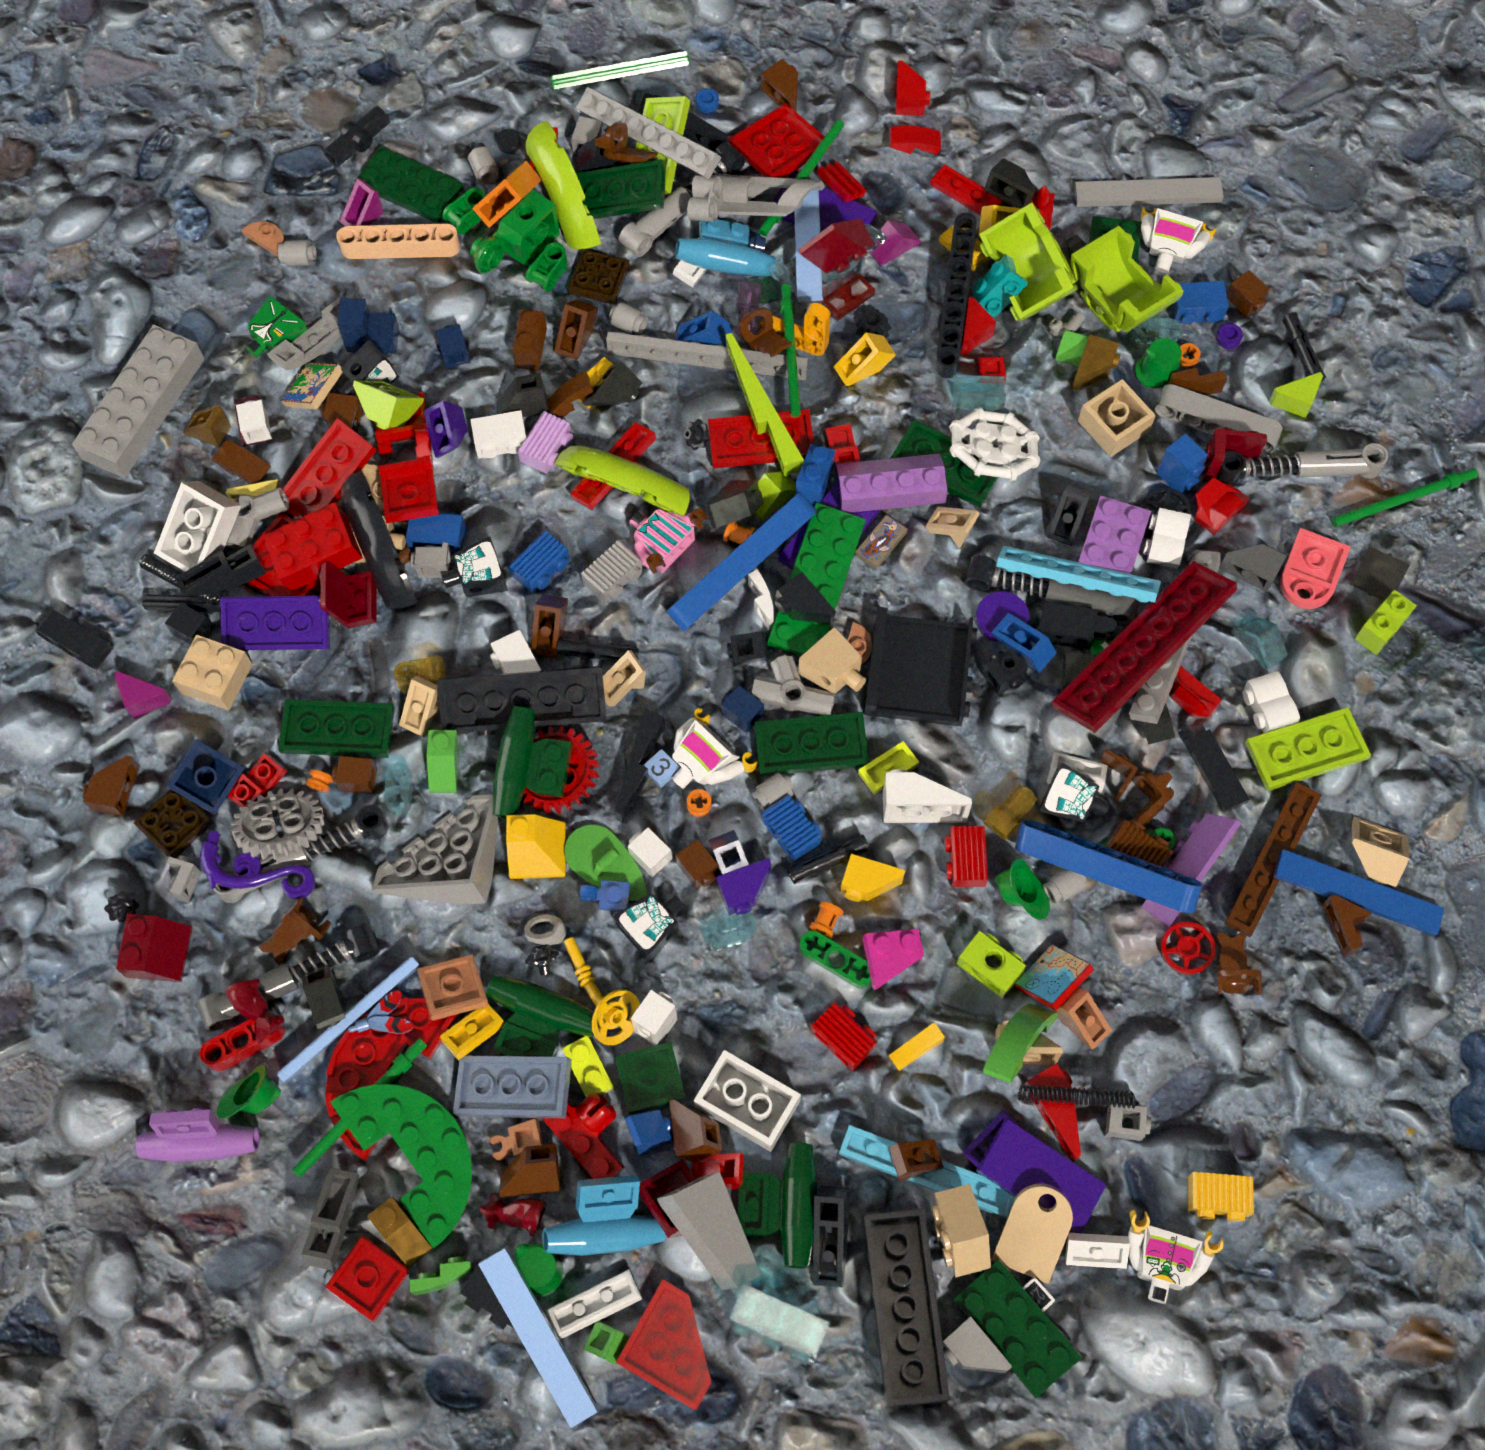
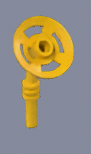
M574 937L566 939L564 944L576 968L574 973L578 976L577 980L581 982L580 986L585 988L596 1006L592 1017V1031L595 1038L605 1045H617L625 1041L634 1032L631 1017L640 1006L638 998L632 992L624 989L612 991L603 997L594 983L596 978L592 977L594 974L590 971L591 967L586 965ZM621 996L618 1001L607 1003L611 998ZM630 1003V1017L629 1020H626L628 1016V1007L626 1004ZM618 1026L622 1029L614 1035L606 1036L607 1029H614Z

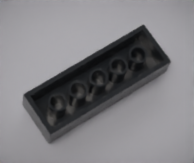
M925 1209L866 1214L863 1216L862 1221L885 1409L948 1402L950 1396Z

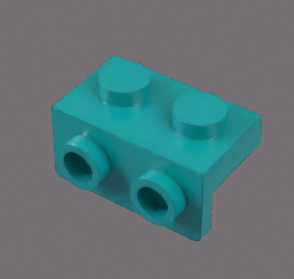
M1005 254L992 265L991 270L983 278L976 281L972 291L976 301L992 317H996L1011 302L1010 297L1013 295L1016 297L1028 283L1025 278L1017 274L1013 259Z

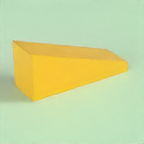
M934 1022L888 1055V1057L899 1072L943 1043L945 1036Z

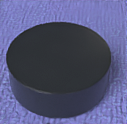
M504 129L496 137L498 149L503 153H514L521 146L520 135L513 129Z

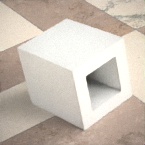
M251 400L236 405L240 431L246 444L272 439L268 413L262 400Z
M649 828L643 832H637L629 840V854L651 877L656 875L672 860L671 849Z

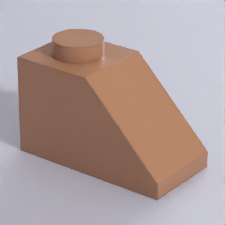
M1080 987L1057 1010L1053 1009L1054 1012L1058 1013V1019L1091 1050H1094L1112 1031L1089 992Z

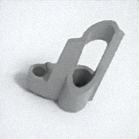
M730 174L712 175L710 179H707L701 175H695L692 182L693 198L689 199L687 215L690 221L715 222L719 215L787 216L801 207L802 201L811 190L822 191L825 187L822 180ZM770 187L788 188L778 203L749 201Z

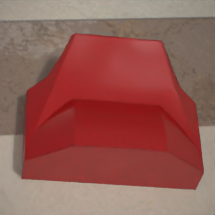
M1213 477L1196 494L1198 510L1194 520L1215 536L1248 503L1250 498L1231 484L1223 483Z
M1180 666L1170 690L1171 699L1191 716L1210 717L1217 710L1222 699Z

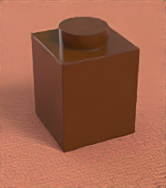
M1248 270L1231 283L1227 299L1247 317L1254 311H1261L1268 302L1266 299L1270 289Z
M340 756L338 765H335L333 768L332 779L342 792L373 794L377 767L372 759Z
M696 840L675 855L676 864L695 889L702 885L707 887L716 880V875L719 874L718 864L699 840Z

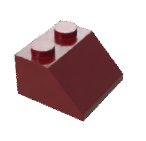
M859 218L831 224L799 248L798 251L825 273L836 271L839 274L851 267L849 263L853 260L858 261L867 256V250L875 244L862 219Z
M127 914L116 970L126 978L182 982L193 928L189 925L157 916Z

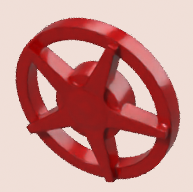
M1177 923L1171 926L1162 938V956L1168 966L1185 975L1198 974L1206 970L1215 957L1216 946L1212 935L1206 928L1197 923ZM1179 928H1193L1201 933L1195 938L1184 936ZM1175 931L1179 941L1176 947L1166 949L1167 938ZM1203 936L1209 942L1210 957L1200 951L1199 941ZM1168 954H1178L1183 959V968L1176 965ZM1196 957L1207 961L1201 967L1188 969L1189 961Z

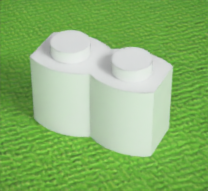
M1159 508L1157 514L1151 515L1148 529L1153 530L1151 540L1146 539L1143 554L1147 555V563L1175 569L1180 566L1191 514Z
M1278 671L1247 680L1242 692L1243 699L1255 711L1253 718L1258 729H1262L1263 733H1267L1298 723L1300 720L1299 712Z

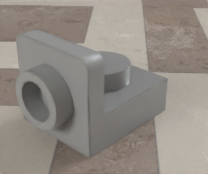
M179 856L178 859L169 857L167 863L174 870L179 871L172 878L170 892L179 901L189 903L202 872L194 865L195 861L184 856Z

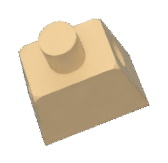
M836 628L830 630L799 658L798 673L832 693H837L846 684L857 692L866 682V679L859 674L861 655Z

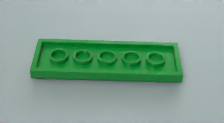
M816 502L815 509L817 512L810 519L789 581L803 572L835 610L866 519ZM778 611L767 645L801 657L828 633L830 624L791 620L787 614L784 615Z

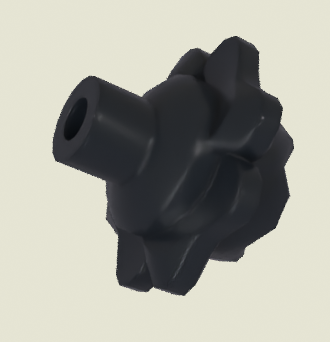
M701 419L688 423V429H685L683 433L686 445L691 446L692 450L695 451L706 446V442L709 440L708 425L703 423Z
M121 891L117 895L108 898V904L104 907V910L108 913L110 921L117 919L118 922L122 923L126 920L127 914H136L135 909L139 908L140 905L135 900L133 893L126 894L125 891Z
M548 945L535 946L530 950V955L525 960V963L538 967L540 975H546L551 972L550 964L553 960L557 959L559 952L551 950Z

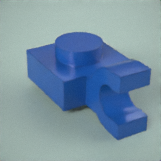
M602 880L601 888L581 885L580 900L599 902V910L620 912L628 907L630 883Z

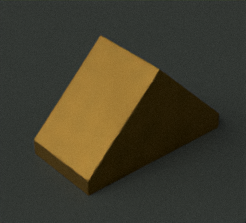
M215 405L195 412L183 433L189 437L220 447L231 426L222 408Z

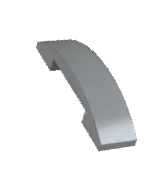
M340 298L321 311V320L291 343L285 339L268 353V357L285 370H291L310 362L328 349L341 336L337 325Z

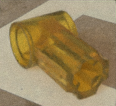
M1019 784L1001 805L997 804L990 811L983 824L1006 841L1017 829L1020 820L1036 804L1038 799L1029 788Z

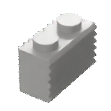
M617 540L612 547H609L604 554L598 557L593 564H590L581 573L583 584L598 596L603 603H606L610 598H617L623 591L625 584L629 581L634 582L640 577L642 573L641 559L620 540Z

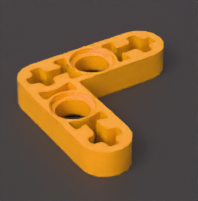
M819 303L810 304L804 316V327L794 324L796 349L815 356H822L829 344L831 315L828 308ZM772 316L773 329L781 336L782 340H785L783 319ZM763 318L761 319V321H760V323H759V325H758V327H757L758 330H759V329L763 326V324H764V319H763Z

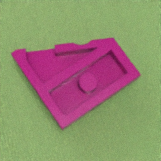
M919 929L866 933L862 937L873 990L880 988L883 984L924 957Z

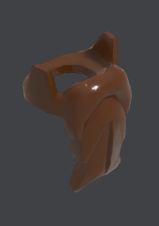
M622 122L613 123L604 135L595 139V146L605 149L603 151L605 158L618 160L620 163L648 162L658 155V152L642 151L626 146L628 128Z
M764 307L750 311L733 328L735 334L743 338L751 349L767 353L770 357L780 354L792 345L791 341L782 340L781 336L773 329L772 312ZM759 315L764 319V324L755 334H752L749 331V323L755 316Z
M1139 772L1134 776V784L1149 798V801L1132 818L1143 826L1148 824L1164 809L1165 804L1174 796L1173 789L1171 787L1166 788L1173 778L1169 772L1160 774Z
M301 897L289 910L285 911L280 919L281 923L273 930V935L259 947L262 952L273 953L274 960L278 965L283 963L287 952L295 948L301 939L305 940L312 934L320 941L332 924L326 920L320 926H317L315 914L306 906L301 905L303 901Z
M1224 933L1217 934L1221 950L1218 956L1220 967L1217 968L1216 974L1218 995H1221V991L1229 994H1242L1247 992L1251 985H1253L1256 995L1261 994V971L1252 970L1247 966V954L1244 953L1245 933H1239L1233 938Z

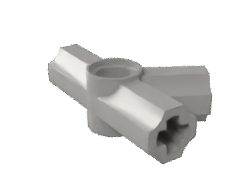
M280 487L252 498L246 495L238 497L235 502L242 506L226 545L239 551L251 544L256 527L265 518L287 511L290 507L285 491Z
M780 656L770 662L775 680L756 676L751 695L763 703L781 706L790 713L804 711L822 716L832 714L836 693L804 686L801 683L793 656ZM795 693L800 697L798 699L791 700L787 697V695Z

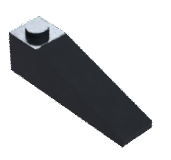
M645 93L637 113L643 115L646 98H658L661 96ZM688 111L683 137L713 151L721 143L728 142V134Z

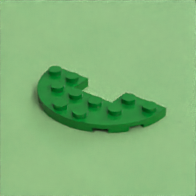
M378 1084L364 1086L344 1093L332 1100L330 1103L364 1151L387 1134H391L423 1180L422 1183L400 1198L399 1201L433 1249L437 1247L458 1223L467 1204L471 1189L472 1163L470 1151L464 1134L456 1120L440 1103L430 1096L400 1085Z

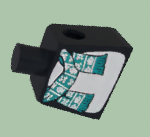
M368 340L342 367L341 371L348 380L337 390L343 395L354 396L356 394L353 386L354 380L384 381L391 384L399 376L380 350Z
M491 536L454 553L452 557L456 569L441 573L446 588L462 584L466 597L508 591Z
M1059 761L1039 810L1043 813L1084 822L1089 812L1104 817L1110 802L1096 796L1100 787L1097 783L1066 763Z
M649 894L613 916V920L617 928L646 961L650 963L678 931V922L673 916L684 905L675 894H672L663 903L654 894Z

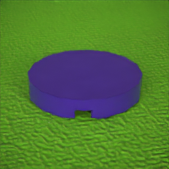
M1006 591L994 592L985 596L979 603L976 611V625L981 634L987 639L996 642L997 639L991 632L1008 613L1028 624L1029 610L1024 601L1017 595Z

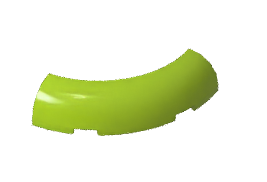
M548 121L541 122L528 134L526 153L536 167L551 202L556 205L557 217L567 246L573 249H588L601 245L593 216L590 215L587 206L582 203V201H585V194L565 149L560 147L558 142L554 141L557 139V136Z
M576 445L563 450L554 465L575 476L591 480L596 479L635 496L643 494L642 499L666 512L670 511L679 516H684L690 499L688 488L660 473L625 458L595 448Z

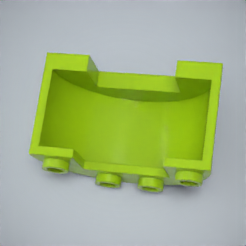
M1033 203L1028 204L979 234L983 242L980 244V248L986 257L990 256L996 262L1007 254L1013 259L1017 274L1027 280L1028 285L1016 297L1014 295L1010 297L1013 305L1010 307V310L1017 321L1028 319L1078 289L1076 284L1073 286L1076 281L1052 232L1044 224L1045 220Z
M1120 226L1071 254V267L1075 281L1080 280L1081 287L1083 288L1080 294L1092 313L1108 328L1116 332L1124 330L1126 333L1177 302L1184 291L1180 284L1173 281L1168 275L1163 277L1162 285H1160L1146 273L1142 265H1138L1132 259L1135 241Z

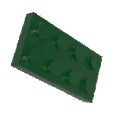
M382 146L378 148L357 177L375 189L380 198L438 224L442 220L444 209L454 202L464 189L462 182Z
M663 159L576 173L585 194V201H582V203L587 206L593 219L664 209L666 163Z
M914 419L890 459L940 454L945 468L947 492L981 508L999 477L986 475L978 477L974 475L975 472L958 457H953L950 453L952 437ZM974 454L973 457L976 460H979V458Z
M285 699L278 750L281 754L389 758L395 711L394 704Z
M863 712L754 722L760 777L771 776L777 773L782 775L857 768L869 763Z
M998 1259L991 1268L987 1269L953 1299L968 1318L972 1317L1011 1364V1370L1035 1399L1083 1357L1001 1259Z

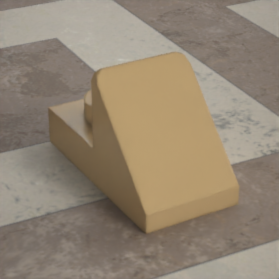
M937 507L925 527L932 534L950 535L955 544L961 548L980 513L978 510Z
M628 650L603 676L605 702L608 706H615L631 689H642L644 687L646 670L631 650Z
M418 676L411 679L399 726L420 736L426 734L440 710L439 700H437L438 685Z

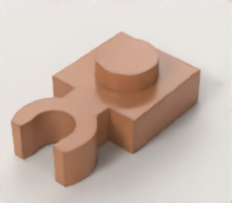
M536 1119L509 1127V1136L507 1137L496 1135L489 1139L490 1143L494 1146L502 1144V1149L499 1152L493 1153V1157L496 1160L506 1159L511 1152L517 1157L526 1146L544 1145L539 1121Z

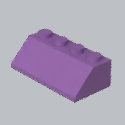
M940 454L836 464L841 510L843 512L852 513L946 503L947 483L945 468Z
M1206 813L1201 821L1196 818L1187 831L1191 836L1187 842L1182 839L1172 853L1176 856L1171 864L1166 862L1164 868L1201 882L1242 822L1237 819ZM1147 899L1141 907L1169 927L1180 913V911Z

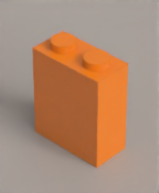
M525 161L472 209L490 228L539 184L542 179Z

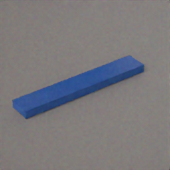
M1284 849L1280 851L1273 875L1274 878L1328 898L1329 896L1337 895L1372 914L1432 936L1439 933L1444 912L1443 907Z

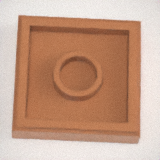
M473 954L417 968V975L431 1021L488 1006V1000Z

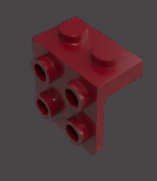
M1216 428L1205 449V453L1208 456L1204 463L1203 482H1209L1213 477L1216 478L1227 451H1237L1245 458L1251 457L1256 459L1259 457L1267 442V435L1257 431L1245 432L1235 431L1230 428Z
M322 562L319 573L321 582L319 604L322 610L348 629L376 623L377 587L370 571L347 576L331 562Z

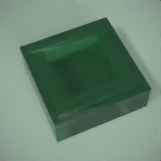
M772 275L748 282L755 306L779 300V293Z

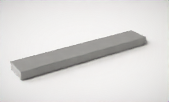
M1221 177L1075 182L1074 186L1076 207L1221 203L1224 198Z

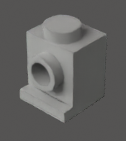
M442 543V547L435 545L416 547L415 552L411 553V567L415 568L418 578H443L441 573L450 571L452 554L448 543Z
M1113 1102L1111 1107H1107L1105 1137L1141 1141L1145 1134L1149 1135L1151 1117L1147 1116V1107L1135 1106L1133 1109L1131 1105L1128 1109L1127 1104L1125 1108L1121 1104L1119 1108L1118 1103H1116L1114 1108ZM1129 1120L1132 1123V1128H1124L1122 1121Z

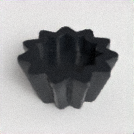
M870 309L869 312H864L856 323L858 327L856 334L861 335V337L866 332L883 335L885 338L889 337L888 331L891 330V326L888 323V318L884 313H880L879 310L874 311Z

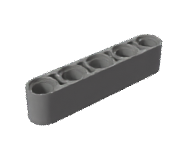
M1167 384L1162 388L1155 406V412L1159 416L1213 435L1216 428H1230L1235 431L1245 432L1257 431L1266 434L1267 442L1261 453L1270 454L1275 451L1283 430L1282 425L1273 419L1172 384Z

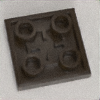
M582 249L568 286V294L616 305L630 267V260Z
M169 789L133 824L168 858H177L214 822L195 803Z

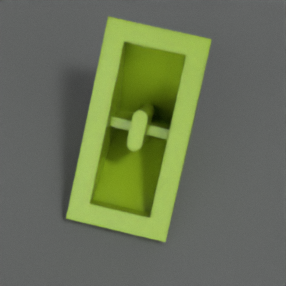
M1319 372L1275 388L1269 400L1270 405L1306 418L1323 378L1322 373Z
M783 472L764 473L758 482L763 504L754 514L762 521L795 496L796 483L789 476H784Z

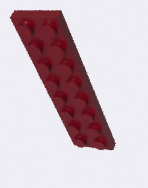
M1193 561L1156 598L1155 603L1152 602L1052 701L1053 709L1096 733L1238 590L1237 583Z

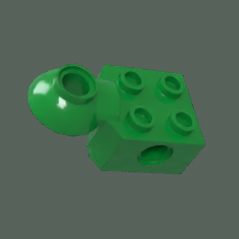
M532 189L510 212L503 216L498 230L491 237H479L473 243L470 254L474 257V264L479 273L486 274L495 269L501 263L504 253H507L523 265L529 266L542 253L545 247L560 235L556 205Z

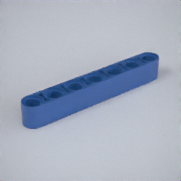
M799 492L672 605L666 613L684 632L807 522L817 510Z
M1032 820L1021 821L1015 845L1017 851L1184 913H1194L1196 911L1202 883L1199 880Z

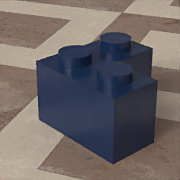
M340 298L337 325L347 352L355 354L370 340L382 354L397 353L399 324L395 313H370L366 299Z

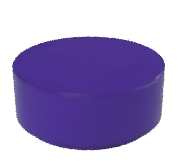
M1226 323L1219 327L1216 341L1222 348L1234 349L1239 346L1243 332L1238 325Z

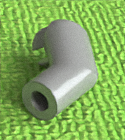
M1075 312L1066 323H1062L1060 319H1053L1049 323L1050 333L1055 337H1063L1065 330L1076 332L1085 318L1081 313Z

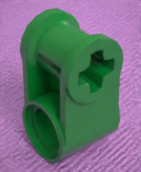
M477 187L471 188L444 209L442 218L446 222L452 223L458 234H466L482 220L472 208L486 197L484 190Z
M558 242L548 244L538 258L529 266L525 276L526 281L529 283L535 282L542 286L545 292H550L568 269L565 247Z

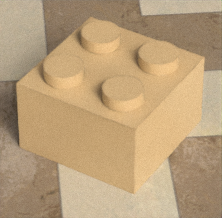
M1122 379L1082 405L1078 422L1102 449L1112 457L1150 432L1156 415Z
M196 635L172 682L181 694L229 711L253 664L245 651Z
M967 1184L936 1192V1205L931 1207L935 1220L933 1228L937 1241H942L943 1243L942 1254L946 1267L952 1266L955 1277L991 1268L989 1234L971 1185Z

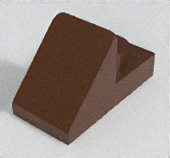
M1337 895L1329 896L1322 904L1343 957L1353 955L1362 947L1361 933L1354 925L1366 921L1372 914Z
M935 1139L897 1143L889 1147L893 1165L900 1181L944 1168Z

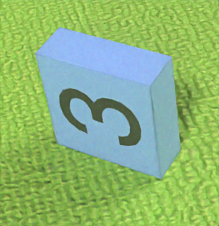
M662 749L643 765L648 768L649 777L660 788L670 781L680 769Z

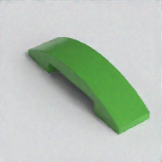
M1034 1004L1023 1006L1011 1018L1000 1034L986 1061L983 1073L1011 1083L1023 1067L1025 1054L1041 1032L1047 1033L1057 1019L1058 1013Z

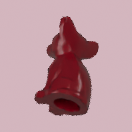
M259 979L237 982L228 987L225 994L237 1012L255 1021L256 1041L258 1044H261L265 1036L272 1035L278 1030L279 1025L284 1023V1018L282 1015L269 1012L267 1002L258 990L260 985Z
M491 1193L490 1201L486 1205H482L479 1211L484 1214L487 1227L490 1229H495L499 1223L504 1222L511 1227L524 1228L529 1232V1236L534 1237L536 1231L541 1226L547 1202L539 1199L524 1198L506 1205L498 1194Z

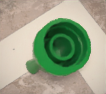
M1167 338L1153 341L1149 348L1145 350L1146 354L1136 364V378L1142 385L1148 388H1163L1169 383L1171 374L1179 371L1182 355L1181 348L1177 342Z
M522 1243L518 1245L514 1251L516 1256L515 1262L533 1294L536 1296L548 1295L556 1290L562 1282L564 1274L563 1263L557 1254L545 1253L543 1244L527 1245Z

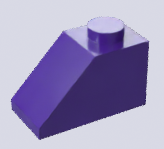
M442 400L424 410L435 457L440 458L458 448L468 431L462 407Z
M769 858L716 877L717 887L729 916L732 914L737 916L744 915L752 910L751 907L756 905L771 873V861Z

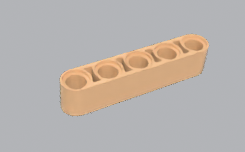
M451 224L346 226L341 228L336 235L341 253L347 259L451 257L456 255L461 248L457 230Z

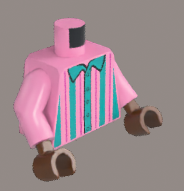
M697 508L691 513L679 516L673 512H665L658 509L649 518L640 511L636 512L631 518L630 524L637 529L634 533V550L641 559V565L649 568L653 574L657 573V570L663 574L695 541L694 527L692 526H696L700 530L703 528L701 521L709 519L704 510Z

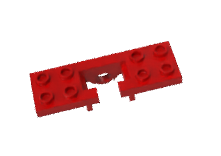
M424 392L415 393V395L423 397L424 401L403 427H392L391 429L384 430L376 426L375 436L380 455L392 454V443L416 440L417 460L378 466L381 476L386 523L439 515L431 441L423 412L427 409Z

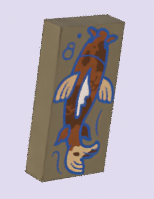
M886 515L855 551V556L876 570L907 534V528Z

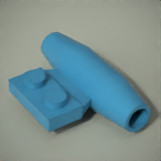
M718 219L715 222L700 221L699 239L679 238L675 249V258L702 269L738 276L772 277L776 264L774 256L748 247L750 242L749 225Z
M637 1175L578 1180L576 1209L580 1218L544 1228L542 1242L545 1253L585 1256L632 1251L664 1242L666 1234L654 1216L633 1215L635 1209L638 1208L640 1180Z

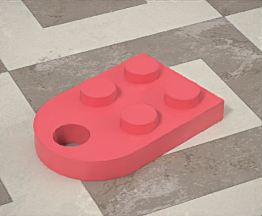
M1300 528L1280 578V588L1284 597L1293 605L1303 609H1315L1326 604L1335 591L1351 546ZM1297 590H1307L1310 593V598H1301Z

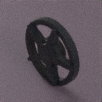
M1159 488L1152 491L1146 496L1142 504L1143 509H1146V505L1154 508L1155 514H1157L1159 508L1177 512L1186 510V514H1191V506L1187 498L1181 492L1171 488ZM1166 493L1165 500L1160 503L1150 500L1155 495ZM1171 495L1178 497L1184 505H1175L1171 501Z

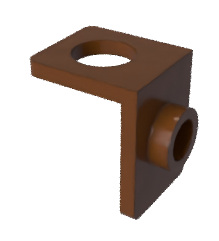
M1106 749L1100 761L1127 778L1116 795L1115 800L1119 801L1133 780L1138 767L1131 764L1130 760L1124 755L1115 754Z

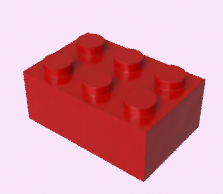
M336 502L263 535L278 578L291 592L318 580L321 563L324 561H329L338 569H341L363 559L347 515Z

